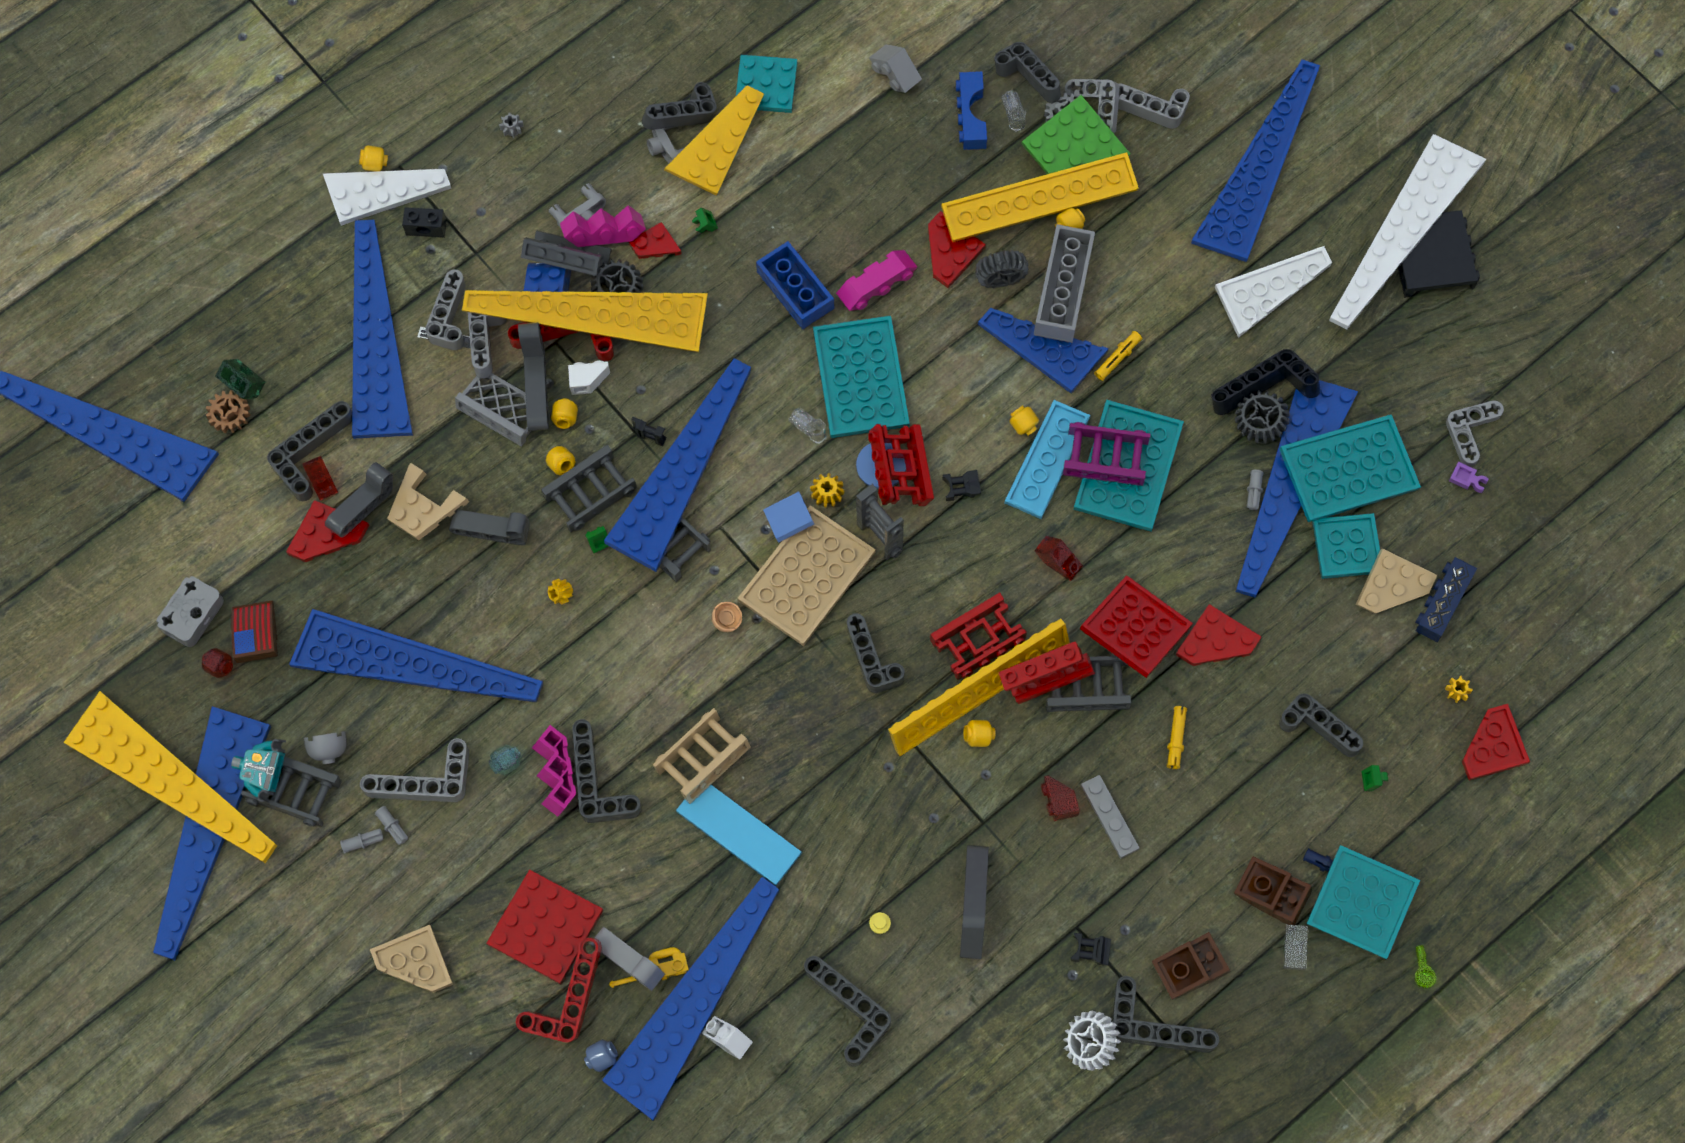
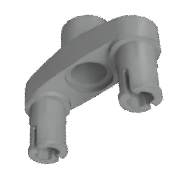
M671 128L652 130L653 138L647 139L648 150L652 156L661 153L669 164L684 148L674 149L665 132Z
M588 183L586 184L587 188L585 186L581 188V193L588 199L586 202L568 214H565L560 206L555 204L556 210L551 207L549 213L555 218L557 225L561 228L560 223L573 211L588 220L600 208H604L606 199Z

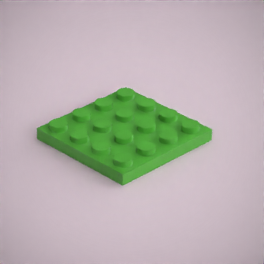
M1082 95L1021 142L1046 174L1126 152L1128 156L1130 155L1129 151Z

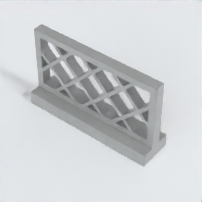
M493 373L488 377L491 379L492 384L480 385L481 378L476 376L463 393L459 392L455 397L456 409L522 447L531 431H528V427L524 430L517 425V421L527 420V416L516 417L515 409L526 408L525 392ZM504 387L508 389V393L497 395L496 388ZM493 389L494 396L483 397L482 390ZM479 391L480 398L472 399L468 397L470 392ZM521 397L525 403L513 405L512 398ZM510 399L511 405L499 407L498 400ZM496 401L497 407L489 409L485 407L484 402ZM512 410L513 417L504 418L501 416L502 411Z

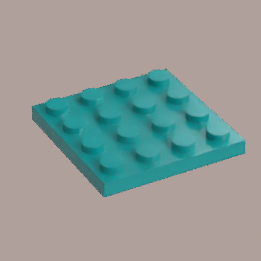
M1339 845L1306 924L1387 959L1420 880Z

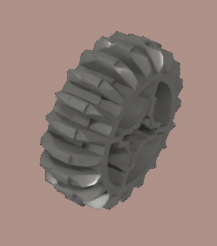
M1004 250L1002 252L997 251L994 254L990 253L989 256L983 257L976 264V277L981 286L986 288L992 287L994 289L995 287L1000 288L1013 285L1015 282H1020L1028 274V261L1024 254L1019 251Z
M611 259L609 265L603 262V268L599 267L597 276L592 275L593 279L590 281L592 286L591 292H604L602 290L603 284L606 285L609 292L641 293L644 289L642 284L643 277L640 276L641 273L639 269L636 270L634 264L629 266L627 260L622 264L620 259H618L617 263H614ZM625 276L632 280V285L625 281Z
M1258 391L1257 395L1254 396L1253 393H1250V399L1244 397V403L1238 404L1239 409L1235 411L1237 416L1235 423L1238 424L1237 429L1241 431L1243 437L1248 435L1249 441L1255 438V442L1258 444L1260 439H1263V442L1266 444L1267 439L1270 438L1274 442L1275 435L1281 437V431H1286V425L1289 424V418L1287 417L1290 416V413L1287 410V404L1283 403L1282 397L1277 399V394L1274 393L1269 396V392L1266 391L1265 395H1262L1261 391ZM1254 408L1255 412L1251 414L1249 418L1246 419V416L1249 413V411ZM1275 416H1278L1277 421L1270 426V421L1275 419Z

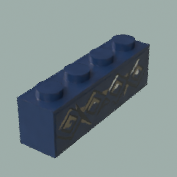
M1456 557L1452 563H1446L1442 571L1445 574L1443 580H1437L1433 588L1436 590L1434 597L1429 595L1424 605L1427 607L1426 612H1420L1415 622L1418 624L1416 632L1438 643L1477 570L1476 567Z

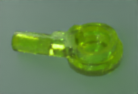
M1418 945L1415 948L1419 969L1415 973V982L1419 987L1431 988L1436 982V974L1427 965L1424 945Z

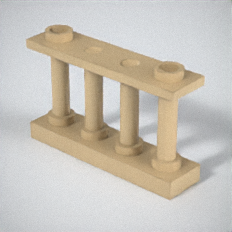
M714 708L710 712L705 713L692 729L665 754H661L653 764L659 775L666 770L683 786L680 791L689 804L751 748L744 735L740 734L734 738L718 723L720 717ZM711 728L729 744L722 752L716 750L702 737ZM697 742L713 757V761L707 766H703L687 751L694 743ZM680 756L698 772V775L692 780L685 778L672 765Z

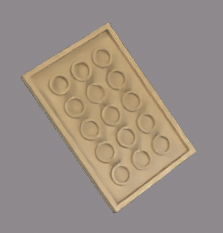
M811 505L808 507V511L814 525L783 540L737 598L741 604L802 646L807 643L876 553V549Z

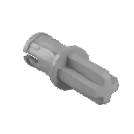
M1251 470L1250 483L1247 487V508L1249 510H1257L1259 508L1260 494L1263 492L1261 486L1264 473L1261 470Z
M382 806L375 812V815L384 825V830L390 833L398 845L404 844L408 840V836L399 826L398 819L393 818L386 806Z
M381 829L364 834L358 833V836L341 840L340 844L344 854L359 848L365 849V846L382 841L383 833Z

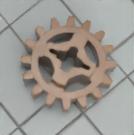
M230 390L229 394L222 391V396L220 397L215 394L216 399L209 400L211 406H206V410L209 412L206 414L208 422L211 426H214L216 431L222 428L223 433H226L228 429L234 433V428L236 427L241 430L240 424H247L248 422L245 417H250L248 412L250 406L247 404L246 398H242L239 392L235 395L232 390ZM216 415L221 418V421L216 419Z

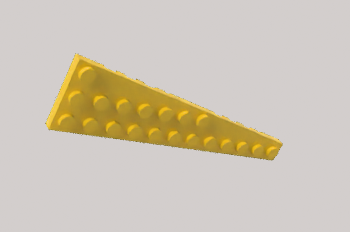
M465 290L462 311L527 323L539 322V325L699 352L708 293Z
M99 691L64 741L67 746L260 861L266 863L276 849L277 845L101 691Z

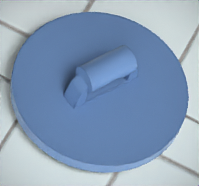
M870 443L860 451L856 461V469L860 479L866 485L870 486L873 484L879 489L878 480L875 477L876 469L875 463L872 460V447ZM884 443L885 450L892 449L891 443ZM892 458L895 472H906L905 459ZM891 480L892 487L899 483L898 480Z

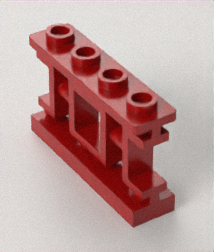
M876 424L869 431L868 439L872 447V460L875 463V477L878 480V494L882 505H887L888 503L896 504L900 500L899 495H911L913 505H928L934 499L920 424H913L910 428L903 426L899 430L900 435H888L886 425ZM884 443H891L892 449L885 450ZM907 443L908 450H901L900 444ZM892 458H904L907 472H895ZM891 480H898L899 486L892 487ZM907 480H914L915 487H908Z
M1000 592L930 634V641L934 647H937L938 652L948 647L957 660L950 667L957 680L969 677L976 668L987 666L991 659L1004 655L1008 652L1009 648L1025 642L1027 632L1025 629H1022L1021 624L1011 628L1002 616V614L1008 611L1009 607L1005 604ZM994 612L998 622L990 626L984 617ZM983 627L992 641L976 649L967 635ZM1004 629L1009 638L999 644L1000 640L995 633ZM960 632L959 636L964 643L955 647L950 638ZM969 649L975 659L965 665V661L960 654Z
M1075 641L999 672L1004 690H1011L1018 704L1095 674L1089 655L1087 653L1082 654L1080 647H1078Z

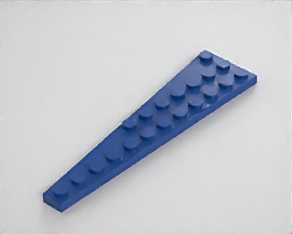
M1301 60L1282 91L1281 96L1274 104L1270 114L1266 117L1262 127L1235 168L1234 173L1230 176L1223 191L1219 194L1217 201L1193 237L1191 244L1247 262L1320 65Z
M355 220L352 437L355 439L413 436L375 220Z
M735 358L732 360L604 539L606 545L657 572L666 553L667 546L674 536L675 529L682 519L683 512L691 500V495L694 493L714 451L716 442L722 434L724 425L730 417L732 408L735 406L738 396L751 372L750 366Z
M0 371V395L185 502L219 455L217 451Z
M212 706L196 775L237 810L243 797L241 795L242 790L245 791L246 787L244 786V780L239 779L241 770L231 767L232 759L234 756L244 758L246 750H252L255 745L265 742L271 726ZM187 816L185 817L153 951L156 955L174 961L225 840Z
M764 877L754 886L602 1080L652 1121L655 1120L678 1074L685 1065L701 1032L704 1030L725 992L735 970H737L743 955L749 948L755 933L758 931L764 917L779 893V889Z

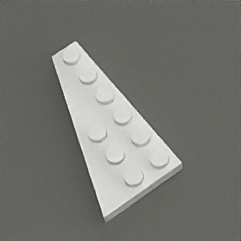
M445 169L323 174L341 226L452 189Z
M1324 246L1215 285L1216 292L1238 338L1331 266L1332 261Z

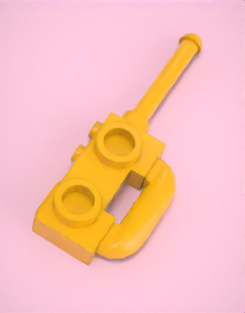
M675 947L655 951L648 958L665 973L662 980H667L668 977L685 974L689 970L685 953H681ZM673 957L671 961L660 964L658 962V959ZM632 976L616 981L612 980L609 986L614 988V986L637 980Z

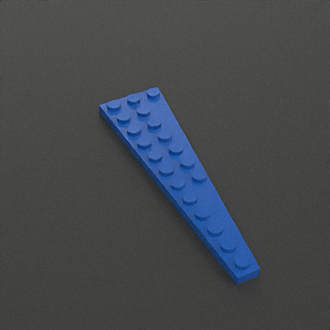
M1319 380L1320 394L1315 398H1307L1297 389L1295 390L1289 410L1290 416L1287 417L1289 418V424L1286 425V431L1282 433L1235 592L1256 597L1301 507L1279 448L1283 445L1339 430L1358 391Z
M314 609L310 613L289 664L290 667L529 702H537L543 686V681Z

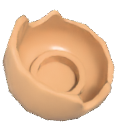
M721 602L713 609L712 623L721 632H733L742 623V612L738 605L732 602Z

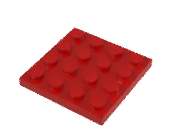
M1126 575L1081 625L1080 630L1147 678L1186 634L1193 623Z
M529 870L486 944L561 985L577 957L581 941L589 937L604 910Z

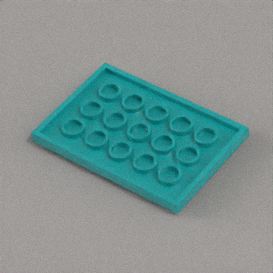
M891 316L813 327L830 438L869 433L876 424L886 425L887 430L898 429L903 426L910 427Z
M1106 400L1098 427L1126 431L1142 430L1150 434L1148 445H1142L1140 469L1146 471L1144 484L1140 486L1082 478L1073 510L1152 532L1184 421ZM1102 439L1099 461L1101 465L1110 466L1112 463L1113 440ZM1122 442L1119 465L1121 468L1129 469L1132 467L1134 443ZM1092 446V449H1091V452H1090L1089 459H1088V462H1087V463H1090V462H1091L1092 452H1093V446Z
M1392 414L1283 445L1279 448L1308 522L1417 491L1421 488Z

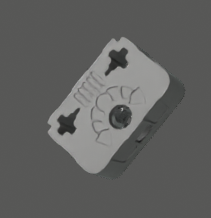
M193 576L190 578L186 577L156 620L157 626L165 635L187 647H192L198 642L223 605L224 599L217 589Z

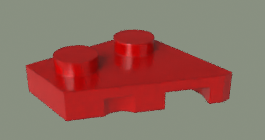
M662 222L629 242L638 259L663 257L664 254L675 253V256L681 254L680 248Z

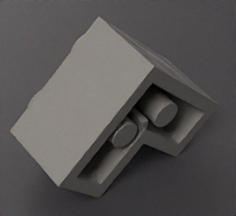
M886 44L869 57L873 70L878 74L887 75L890 80L889 84L895 91L906 93L922 80L903 47Z

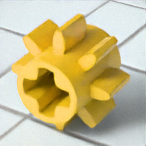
M566 579L553 580L552 585L548 586V596L550 600L554 601V604H565L569 602L568 598L573 597V588L569 582H566Z
M1462 676L1456 681L1454 678H1451L1449 680L1451 685L1445 687V690L1449 691L1447 698L1454 699L1456 703L1460 699L1467 701V694H1471L1473 691L1468 686L1470 681L1463 680Z

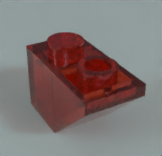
M1046 536L1035 549L1036 554L1047 566L1069 581H1072L1083 566L1061 539Z
M1049 775L1044 776L1041 789L1043 796H1047L1049 801L1046 804L1048 815L1053 816L1054 821L1078 816L1080 809L1075 791Z

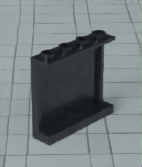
M1462 210L1443 212L1441 217L1433 224L1403 263L1398 266L1404 298L1412 297L1414 291L1470 285L1471 289L1475 288L1480 275L1479 271L1475 269V253L1471 252V236L1467 235V219L1463 217Z

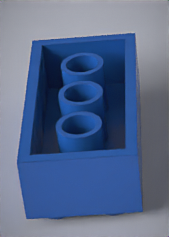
M789 241L756 261L757 273L802 330L834 309L833 296Z

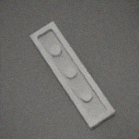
M1098 775L1082 783L1081 788L1119 858L1122 859L1138 851L1139 846L1101 776Z

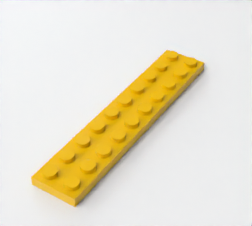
M1126 152L941 204V208L951 240L955 242L1063 212L1071 207L1077 208L1138 191L1139 187L1128 153Z
M1059 619L1056 622L1050 623L1047 628L1033 634L1022 644L1016 645L1011 651L999 656L994 662L982 667L972 676L963 679L961 683L946 690L938 698L929 701L924 707L913 711L902 721L896 722L888 730L898 755L902 756L1003 691L1004 688L999 676L1000 671L1069 644L1070 641L1064 621Z

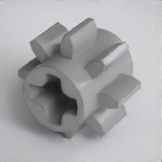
M509 113L505 117H501L502 123L499 124L500 130H503L504 136L509 135L514 138L516 135L522 134L520 128L524 127V124L518 114L515 116Z

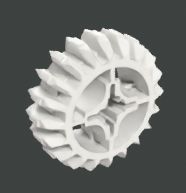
M1081 1012V1016H1074L1075 1022H1069L1071 1029L1065 1030L1068 1038L1063 1039L1065 1042H1068V1045L1064 1047L1066 1051H1070L1067 1057L1073 1059L1072 1063L1074 1065H1079L1081 1069L1090 1071L1103 1069V1065H1110L1109 1059H1115L1113 1053L1119 1051L1116 1048V1044L1121 1042L1119 1039H1116V1036L1120 1034L1119 1031L1115 1030L1117 1025L1111 1022L1112 1019L1109 1016H1105L1101 1012ZM1087 1038H1093V1041L1097 1042V1044L1091 1043Z

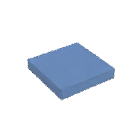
M800 492L763 509L778 543L814 525Z

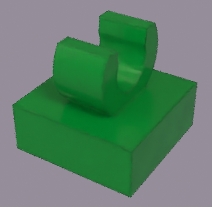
M702 207L695 211L697 217L692 222L695 224L700 223V226L696 228L697 232L702 233L705 230L713 232L718 229L711 211Z
M604 526L596 527V530L588 531L585 534L593 554L609 547L604 543V539L608 535Z
M1371 765L1361 771L1364 791H1373L1381 787L1383 781H1389L1388 773L1380 772L1379 765Z

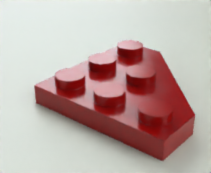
M942 211L928 224L933 278L949 288L985 249L986 244L975 236L952 242Z
M314 500L286 553L303 562L311 561L314 557L323 554L327 555L341 550L340 548L360 543L369 524L362 520L346 536L340 537L325 526L326 519L335 509Z
M1209 604L1176 652V656L1192 666L1212 661L1229 660L1233 657L1250 656L1262 637Z
M1508 704L1490 708L1486 711L1462 760L1469 781L1529 764V757Z

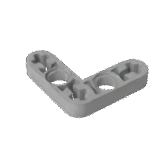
M1071 79L1067 81L1065 92L1069 96L1074 94V97L1082 95L1084 98H1099L1098 115L1106 125L1110 126V130L1113 133L1116 132L1120 91L1118 83L1112 80ZM1094 83L1096 85V91L1093 94H1090L1088 92V87L1090 84ZM1074 86L1082 87V90L1073 91L1071 90V88ZM1108 87H1113V91H1106ZM1105 97H1108V98L1111 97V98H1113V99H1112V100H1108V99H1105ZM1107 103L1112 105V111L1109 114H1106L1104 111ZM1104 116H1105V117H1109V118L1111 117V120H1109V119H1107V120L1104 119Z
M1489 401L1453 411L1448 415L1446 426L1461 463L1472 467L1478 462L1480 454L1470 428L1498 420L1504 411L1503 405L1500 402ZM1491 407H1493L1494 410H1498L1496 414L1494 412H1489ZM1477 412L1480 415V419L1473 420L1469 414ZM1454 417L1456 420H1460L1459 424L1452 422ZM1461 434L1467 436L1468 442H1459L1457 436ZM1467 447H1469V455L1474 456L1472 460H1470V458H1466Z

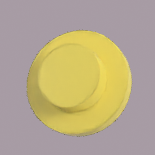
M878 912L872 915L869 925L874 933L883 934L889 930L891 921L888 915Z

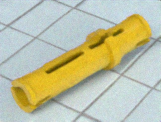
M1133 331L1124 342H1120L1118 348L1094 372V375L1099 380L1104 381L1126 356H1130L1132 349L1142 340L1141 335ZM1128 344H1130V345L1124 350V352L1121 354L1120 352H1121ZM1116 358V360L1108 368H1106Z
M1182 706L1174 707L1171 739L1167 746L1169 750L1167 768L1170 769L1171 766H1173L1172 769H1180L1181 752L1184 751V745L1182 744L1187 708L1183 707V710H1181Z

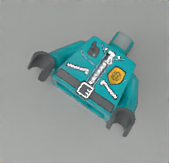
M274 739L273 741L257 744L252 750H246L244 758L234 756L232 759L231 767L241 770L239 779L244 780V786L260 802L270 804L268 796H273V792H276L286 754L284 753L285 750L281 749V745L283 742L286 743V740Z

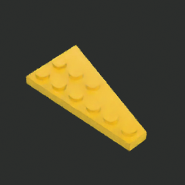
M747 85L665 167L664 171L717 195L764 93Z

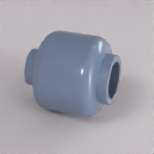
M602 1039L586 1049L584 1061L589 1069L593 1068L597 1072H602L616 1063L618 1052L611 1041L607 1042Z

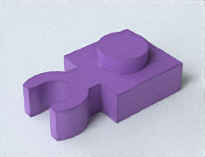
M1458 462L1449 482L1467 490L1471 485L1476 492L1482 493L1484 487L1478 483L1486 484L1489 479L1485 476H1476V469Z

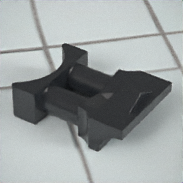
M632 417L633 429L636 430L638 438L645 439L646 437L655 440L657 445H664L667 438L663 435L665 428L660 426L654 428L647 425L643 420Z
M977 470L967 471L963 476L951 477L950 474L942 475V480L950 487L946 501H954V496L965 495L974 498L976 495L981 494ZM964 484V487L953 488L952 485Z
M1074 933L1079 946L1077 952L1071 957V961L1079 962L1080 959H1087L1096 962L1098 965L1108 966L1111 939L1104 936L1095 939L1083 938L1081 933ZM1081 946L1094 947L1093 951L1081 950Z

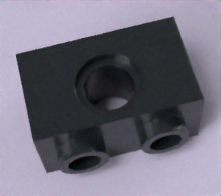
M404 208L402 226L406 236L445 238L447 219L443 209Z

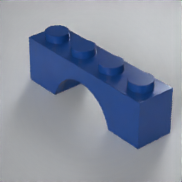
M982 71L959 72V80H956V92H960V97H957V109L961 108V114H958V126L962 125V131H959V143L963 142V150L987 148L986 122L974 117L970 111L972 104L983 98Z

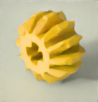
M828 473L827 477L824 478L820 474V480H813L814 485L810 486V491L813 492L811 498L817 499V505L823 502L826 508L828 503H831L834 507L835 501L841 502V495H844L843 482L838 481L837 475L831 478V474Z

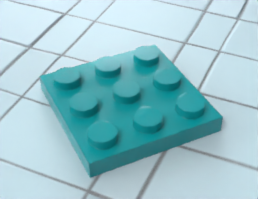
M741 55L736 96L748 85L764 93L757 110L792 113L797 59Z
M1374 513L1329 517L1312 521L1321 579L1370 574L1380 552Z

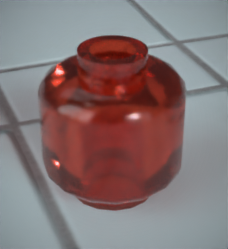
M212 648L202 657V669L216 678H222L227 676L233 669L232 657L218 648Z

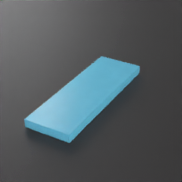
M1053 400L1005 499V504L1042 519L1063 475L1065 460L1069 461L1072 456L1074 435H1068L1069 425L1075 422H1082L1087 425L1090 419L1089 414Z
M712 785L691 804L684 800L676 810L678 814L775 886L778 885L802 854L799 849Z

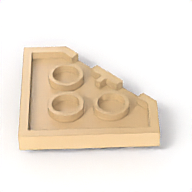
M1380 549L1356 605L1372 613H1378L1429 594L1437 575L1385 549Z
M431 925L370 949L376 968L380 972L432 993L453 985Z

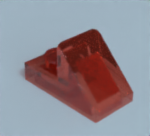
M321 456L302 464L319 500L338 493Z

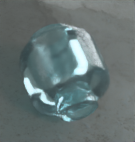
M504 744L490 754L489 765L494 773L507 775L519 767L521 754L516 747Z

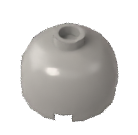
M345 731L341 732V736L338 737L337 733L313 736V741H308V737L303 738L307 754L314 760H322V764L335 763V758L342 756L347 746Z

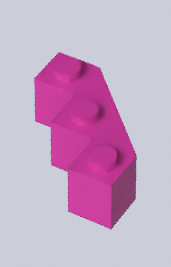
M629 205L615 217L600 208L588 220L573 211L560 223L564 238L577 247L631 242L646 230L641 214Z
M905 250L890 252L886 255V260L880 264L877 261L863 269L864 273L858 278L852 276L842 285L836 294L849 311L864 309L872 296H884L891 290L890 287L894 282L908 281L912 278L917 266Z
M549 725L532 749L548 760L537 774V777L553 788L542 802V805L558 817L576 795L575 785H573L571 760L568 757L567 737Z

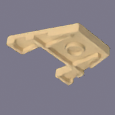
M410 463L387 519L419 541L438 527L440 521L447 516L451 517L460 506L463 505L464 507L467 505L469 500L453 490L441 506L415 491L427 474Z

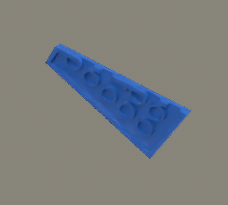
M990 308L978 321V325L1071 394L1109 349L1073 338V343L1035 336V325L1031 321L1014 318L1013 315Z

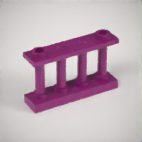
M1082 422L1070 423L1068 435H1074L1072 456L1069 461L1065 460L1063 475L1143 486L1146 471L1140 469L1142 445H1148L1149 433L1142 430L1126 431L1089 426ZM1082 436L1094 438L1090 463L1079 461ZM1102 439L1114 441L1112 463L1110 466L1099 463ZM1122 442L1134 443L1132 467L1129 469L1119 466Z

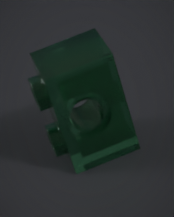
M239 359L223 360L215 375L217 379L242 399L257 398L266 383Z

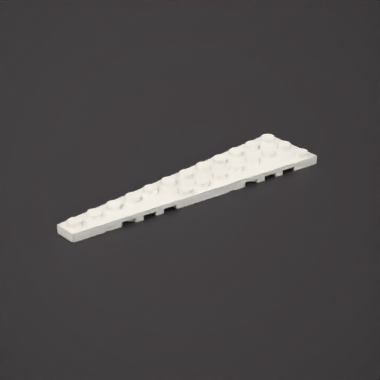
M1432 135L1332 313L1330 322L1345 329L1350 327L1365 306L1373 299L1374 295L1384 286L1388 278L1393 275L1398 266L1403 263L1433 224L1441 217L1446 208L1451 205L1455 197L1484 165L1485 158L1437 135Z

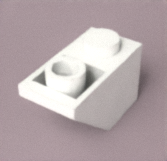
M595 361L588 364L577 362L573 365H568L571 394L592 393L610 374L608 362Z
M716 1016L707 1023L706 1028L702 1032L705 1037L739 1060L753 1043L738 1028Z

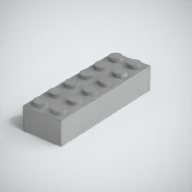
M1056 225L1035 323V336L1073 343L1095 236L1094 231Z

